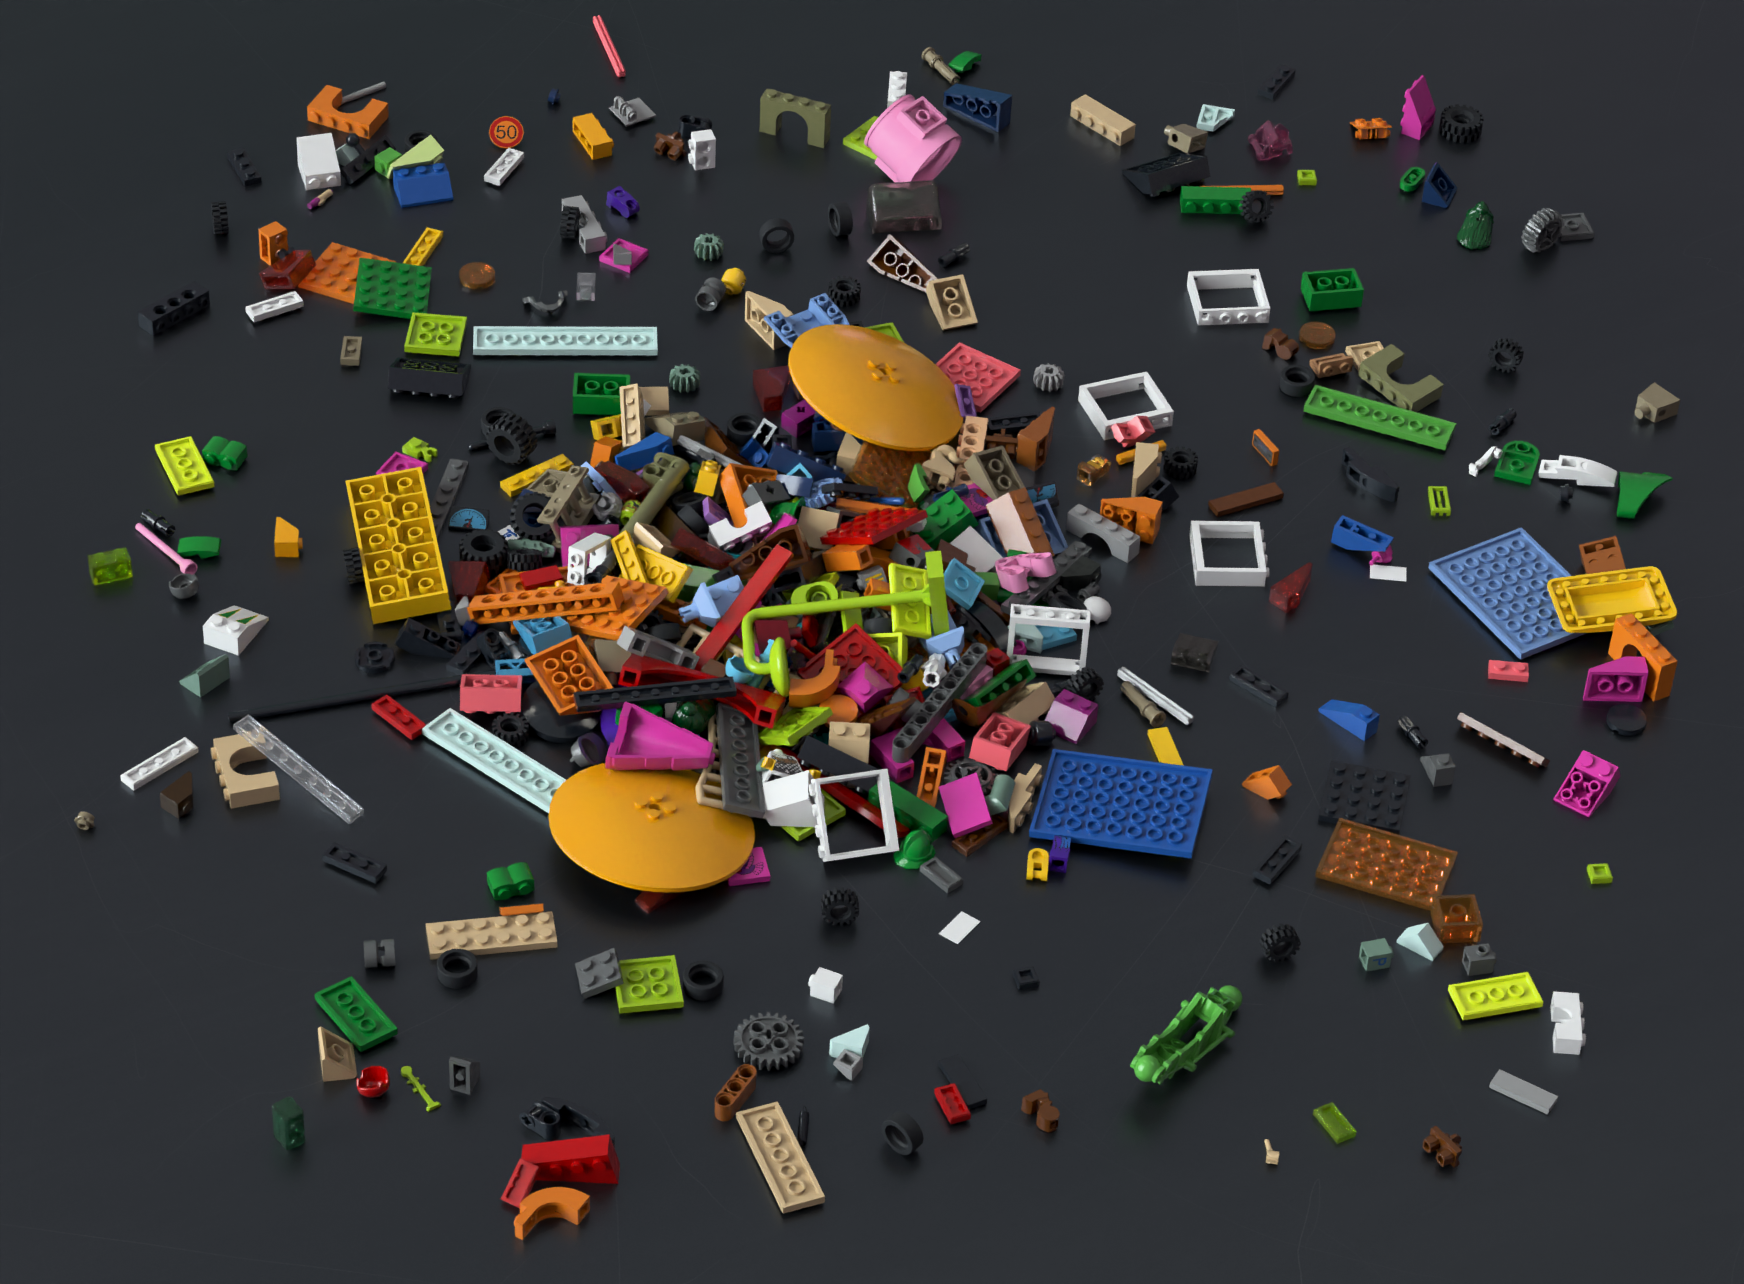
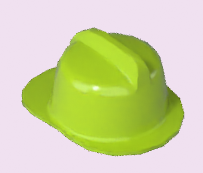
M826 581L803 585L793 592L791 604L838 599V591L834 585Z

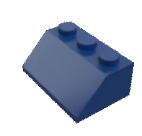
M445 163L393 170V186L401 208L453 200L449 172Z

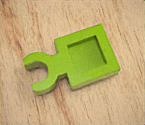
M415 437L402 446L403 453L416 459L423 457L426 462H432V456H438L437 449L429 447L428 443Z

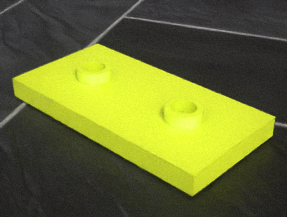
M191 436L155 445V451L178 496L215 487L214 480Z
M891 563L888 566L890 593L922 590L928 584V575L925 569ZM924 602L891 605L893 633L902 632L907 636L923 639L931 638L929 605Z
M1529 972L1452 984L1448 987V991L1462 1020L1543 1007V1000Z

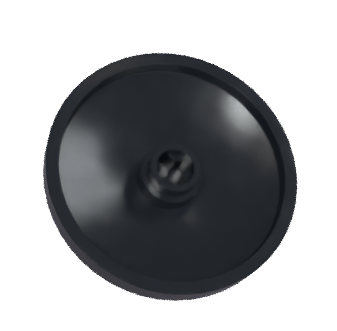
M538 681L531 684L525 691L521 705V713L528 721L529 729L537 736L556 743L576 742L580 736L586 733H593L600 723L602 713L601 710L599 712L560 716Z

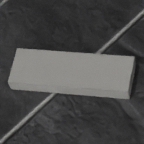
M1500 1069L1489 1085V1088L1547 1115L1558 1099L1557 1095Z

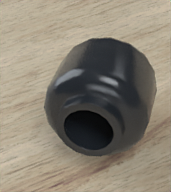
M1034 720L1029 723L1031 728L1028 742L1031 746L1047 747L1055 739L1056 730L1049 721Z

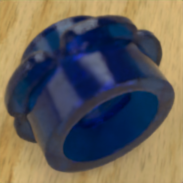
M475 619L467 620L463 625L462 631H464V636L471 638L474 636L479 626V623L474 621Z

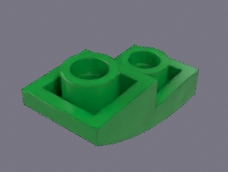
M965 51L956 56L949 63V67L955 69V72L964 73L965 70L972 69L974 62L981 61L982 54Z
M207 536L181 538L177 553L182 558L199 554L201 559L217 556L220 553L221 539Z

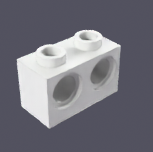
M712 130L691 132V139L688 141L691 153L688 154L689 163L693 165L695 170L715 168L716 138Z

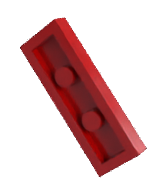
M385 695L372 703V710L409 739L413 740L422 734V728L426 724L390 696Z

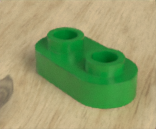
M1420 167L1410 168L1401 177L1400 188L1406 192L1416 190L1425 179V170Z

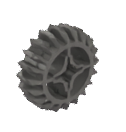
M1549 207L1543 208L1541 211L1538 210L1536 215L1533 214L1528 224L1525 225L1526 228L1522 231V243L1526 249L1533 253H1540L1542 250L1544 251L1557 242L1558 237L1561 236L1560 233L1563 231L1564 219L1559 212Z

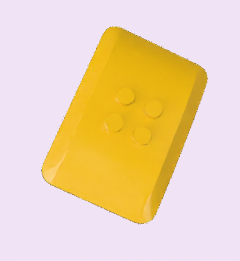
M1653 566L1554 578L1547 583V589L1562 628L1569 633L1613 631L1615 619L1631 613L1643 626L1671 621L1677 616V609L1662 573Z

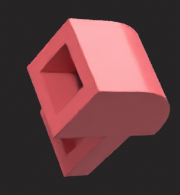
M1136 416L1127 424L1116 423L1111 427L1114 438L1119 443H1122L1124 448L1134 446L1136 442H1142L1155 433L1147 416Z

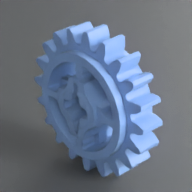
M833 477L814 482L810 499L804 498L806 507L818 509L837 499V497H830V494H822V486L833 482L843 483L842 479H839V477L834 479Z

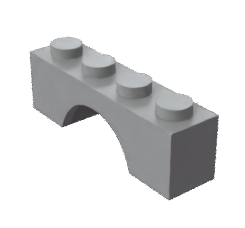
M582 195L562 199V211L564 206L579 207L580 209L579 225L583 228L579 229V244L584 253L606 250L607 234L603 232L601 223L597 222L594 211L590 210L588 201H585Z
M1077 504L1067 513L1066 530L1080 538L1087 533L1097 534L1108 544L1111 554L1126 563L1139 554V535L1081 504Z
M626 625L617 641L619 646L641 657L648 656L693 670L700 658L689 649Z

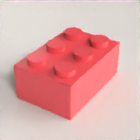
M462 674L460 711L466 713L485 711L488 714H494L497 711L507 714L521 712L522 675Z
M994 712L974 736L969 758L982 764L985 763L993 766L997 770L1007 771L1026 747L1031 725Z

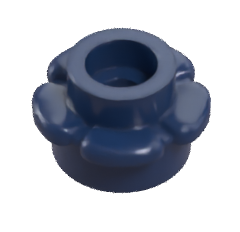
M552 88L549 94L548 101L552 105L554 102H559L561 97L559 89Z

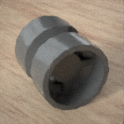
M708 278L695 297L697 305L705 311L714 310L726 293L725 284L717 278Z
M899 687L886 705L910 698L909 693ZM916 700L901 720L907 723L923 703Z
M383 939L380 943H377L376 940L364 941L365 968H375L379 964H382L383 967L395 966L394 939ZM378 951H385V956H379Z

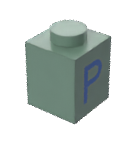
M1385 938L1361 942L1359 958L1366 972L1390 967L1394 952Z

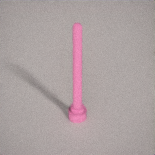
M141 523L136 524V530L179 564L180 571L183 574L193 575L196 573L198 566L191 559L182 558Z

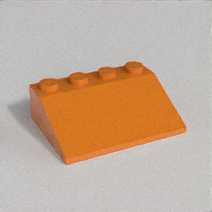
M730 463L718 476L734 527L741 528L748 521L744 509L749 506L742 496L747 487L754 482L776 481L777 470Z
M579 635L524 659L560 716L601 711L577 712L573 699L574 692L613 688Z

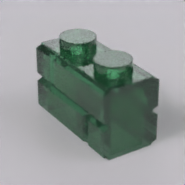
M286 1097L272 1105L274 1137L281 1142V1145L286 1150L300 1146L305 1142L303 1110L299 1105H296L292 1097Z

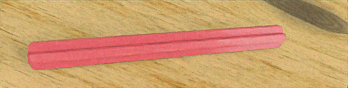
M600 15L594 16V26L616 75L619 78L621 76L625 77L626 70Z

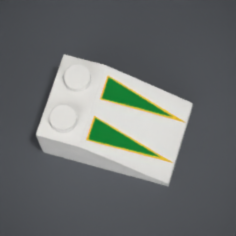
M235 605L214 613L203 625L204 644L239 656L269 621V617Z

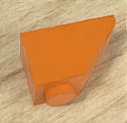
M1280 765L1254 772L1242 783L1244 788L1267 800L1275 797L1277 799L1282 798L1287 794L1286 790L1292 785Z

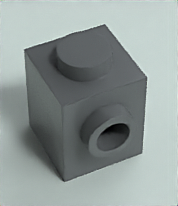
M1489 943L1464 947L1462 963L1468 976L1493 972L1497 957L1495 952L1491 950Z

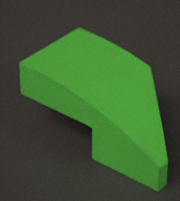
M917 463L909 480L908 491L912 500L919 503L930 489L924 480L927 475L921 464Z

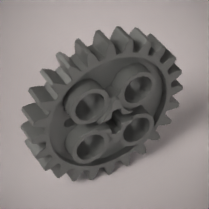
M767 1012L766 1016L758 1013V1018L750 1015V1021L743 1019V1025L738 1024V1030H735L733 1043L735 1045V1052H738V1058L744 1057V1063L751 1061V1065H759V1070L764 1066H767L768 1071L771 1070V1066H775L779 1070V1065L781 1064L787 1067L788 1062L795 1063V1058H799L800 1052H803L804 1037L803 1031L799 1030V1024L794 1025L793 1019L786 1021V1015L779 1018L778 1013L774 1016H771L770 1012Z

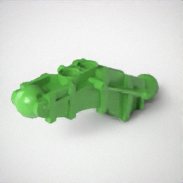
M1231 985L1224 986L1219 991L1211 987L1207 995L1199 991L1191 1002L1184 1000L1181 1003L1182 1009L1161 1035H1153L1147 1046L1143 1044L1137 1055L1133 1058L1130 1067L1134 1069L1138 1079L1144 1082L1153 1081L1154 1083L1161 1084L1166 1078H1172L1174 1073L1181 1068L1194 1072L1197 1068L1196 1062L1214 1049L1226 1037L1230 1039L1234 1037L1235 1031L1227 1027L1226 1024L1232 1012L1238 1010L1242 1005L1243 997L1241 991ZM1200 1018L1208 1023L1189 1044L1180 1040Z

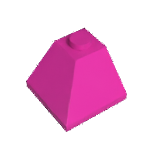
M864 662L838 685L837 689L844 696L853 699L858 709L865 714L893 689V686L868 663Z

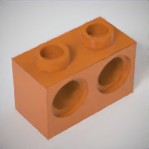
M275 221L258 229L260 258L270 266L281 262L278 252L282 248L286 251L289 249L287 242L288 231L284 226Z

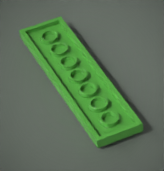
M1315 385L1311 391L1303 411L1446 450L1456 428V423L1318 385Z

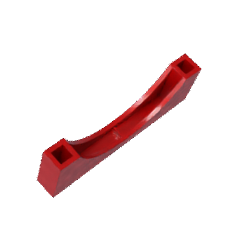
M632 654L622 665L618 684L632 687L721 677L648 656L641 657ZM734 682L737 689L735 697L715 698V700L741 711L754 724L773 729L783 714L787 697Z

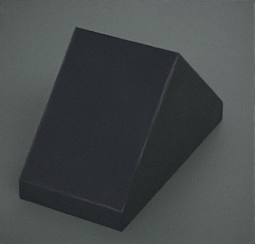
M764 418L752 437L770 453L773 434H779V427Z

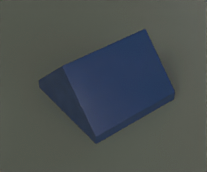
M1438 162L1433 165L1425 181L1422 202L1446 208L1449 206L1457 186Z

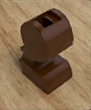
M1274 327L1264 336L1262 349L1267 350L1275 345L1277 356L1282 359L1288 360L1299 351L1298 343L1293 339H1288V335L1284 334L1281 329Z
M1039 1089L1023 1097L1021 1111L1030 1115L1037 1112L1036 1125L1041 1130L1046 1132L1057 1130L1060 1112L1056 1107L1052 1106L1048 1093Z

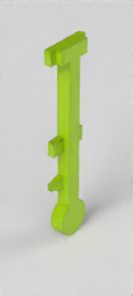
M410 1066L401 1068V1075L409 1079L406 1082L407 1085L413 1084L415 1088L412 1091L414 1093L419 1092L428 1103V1107H426L428 1112L441 1106L439 1102H434L424 1090L426 1086L419 1084V1077L412 1075V1068Z

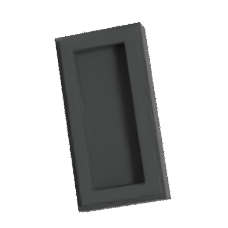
M936 856L920 865V872L947 894L963 885V879Z

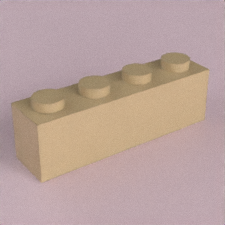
M1085 94L1071 102V117L1117 145L1122 146L1134 139L1135 123Z

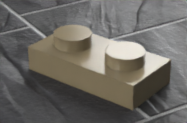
M344 336L340 358L341 365L359 366L362 337Z

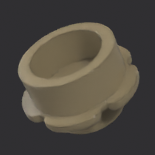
M79 812L74 821L77 823L78 828L88 830L94 827L95 817L88 812Z

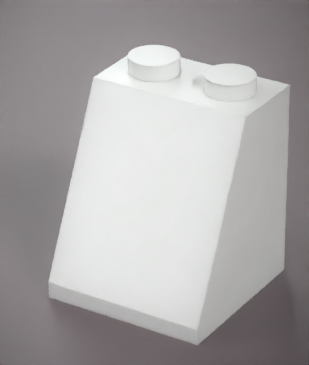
M332 133L297 137L298 167L306 190L341 186L340 168Z
M971 526L950 543L968 554L966 564L975 567V572H996L995 562L1003 558Z
M809 770L763 783L765 805L763 818H766L770 826L815 827V825H818L817 817H814L812 812L814 797L810 795L809 784H812L811 780L814 778ZM821 792L822 802H823V809H824V798H825V797L823 796V794H822V792Z

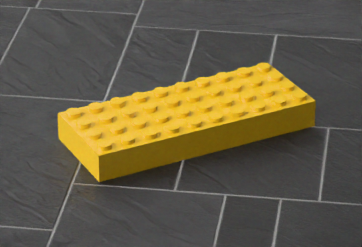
M417 467L347 480V492L373 624L451 610L422 468Z

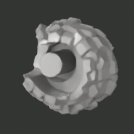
M604 491L600 501H598L597 505L593 504L592 509L598 519L603 521L608 514L619 518L623 505L617 494Z

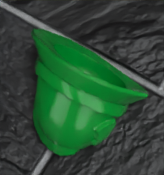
M804 497L800 498L797 502H783L775 505L770 512L772 523L775 525L785 513H789L797 519V524L802 506L806 507Z
M925 830L911 831L901 842L899 851H895V863L905 869H919L920 865L934 858L936 853L934 846L931 844L929 833H926Z

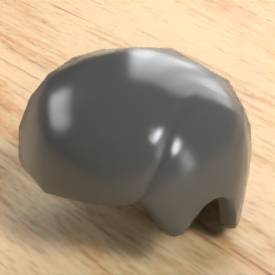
M180 574L174 577L172 581H169V588L173 596L179 599H188L197 593L199 582L195 574Z

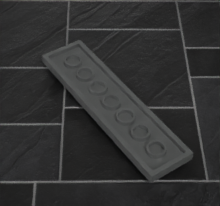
M718 703L716 706V722L723 810L763 819L765 805L762 772L756 770V765L760 761L758 725L754 724L744 713L734 707Z

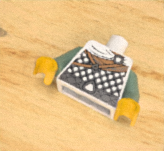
M781 749L770 751L756 765V770L762 772L763 783L803 772L797 759L783 754ZM809 769L814 779L820 778L821 771Z

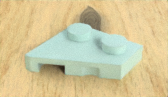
M1203 104L1196 128L1213 132L1234 117L1235 109Z

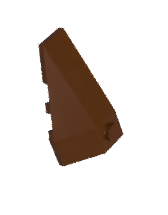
M889 235L867 260L879 273L923 292H926L929 281L938 279L898 238Z
M704 417L706 420L704 434L706 447L738 463L753 466L746 458L740 456L739 448L729 441L727 435L716 424Z
M797 523L778 529L729 563V566H731L735 576L738 575L742 581L753 577L777 544L791 551L794 555L785 568L808 562L812 555L807 539Z
M911 697L872 709L858 718L855 723L870 724V740L887 734L886 732L896 725L917 699Z

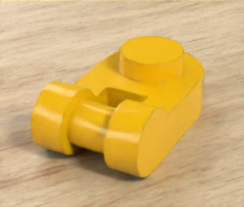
M1034 848L1029 851L1026 880L1037 878L1041 879V881H1047L1049 855L1046 850Z

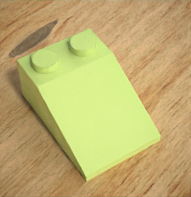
M429 135L393 162L389 167L386 177L393 179V170L440 163L443 159L444 149L432 135Z

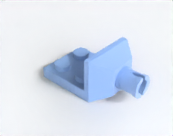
M736 575L709 587L706 586L705 582L701 583L691 605L679 608L680 616L684 617L682 618L683 622L687 623L698 618L700 622L714 628L744 589L739 576Z
M948 611L950 631L934 637L932 614H930L932 636L929 639L918 638L919 643L928 660L934 653L943 654L951 670L961 658L960 654L964 648L963 626L956 627Z

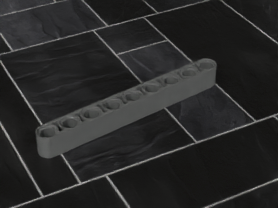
M982 643L972 644L893 739V761L897 763L909 761L952 708V700L959 699L985 668L987 661L986 645Z

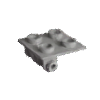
M616 96L614 98V106L609 107L626 126L656 117V114L640 98L624 102L621 96Z

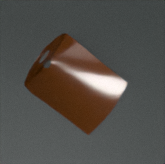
M1027 679L979 707H974L961 699H953V711L960 723L971 727H980L994 712L1024 687ZM959 706L967 711V716L959 710Z

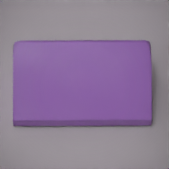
M955 384L957 402L963 420L965 421L966 416L977 417L971 387Z

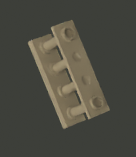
M571 466L537 519L538 523L550 524L556 537L551 544L556 547L555 553H561L560 527L557 523L560 515L565 523L563 526L587 525L594 515L593 504L597 505L602 497L601 494L588 492L583 481L589 471L588 467ZM577 488H579L582 495L579 502L574 494ZM569 502L573 508V511L570 514V516L566 509V506Z

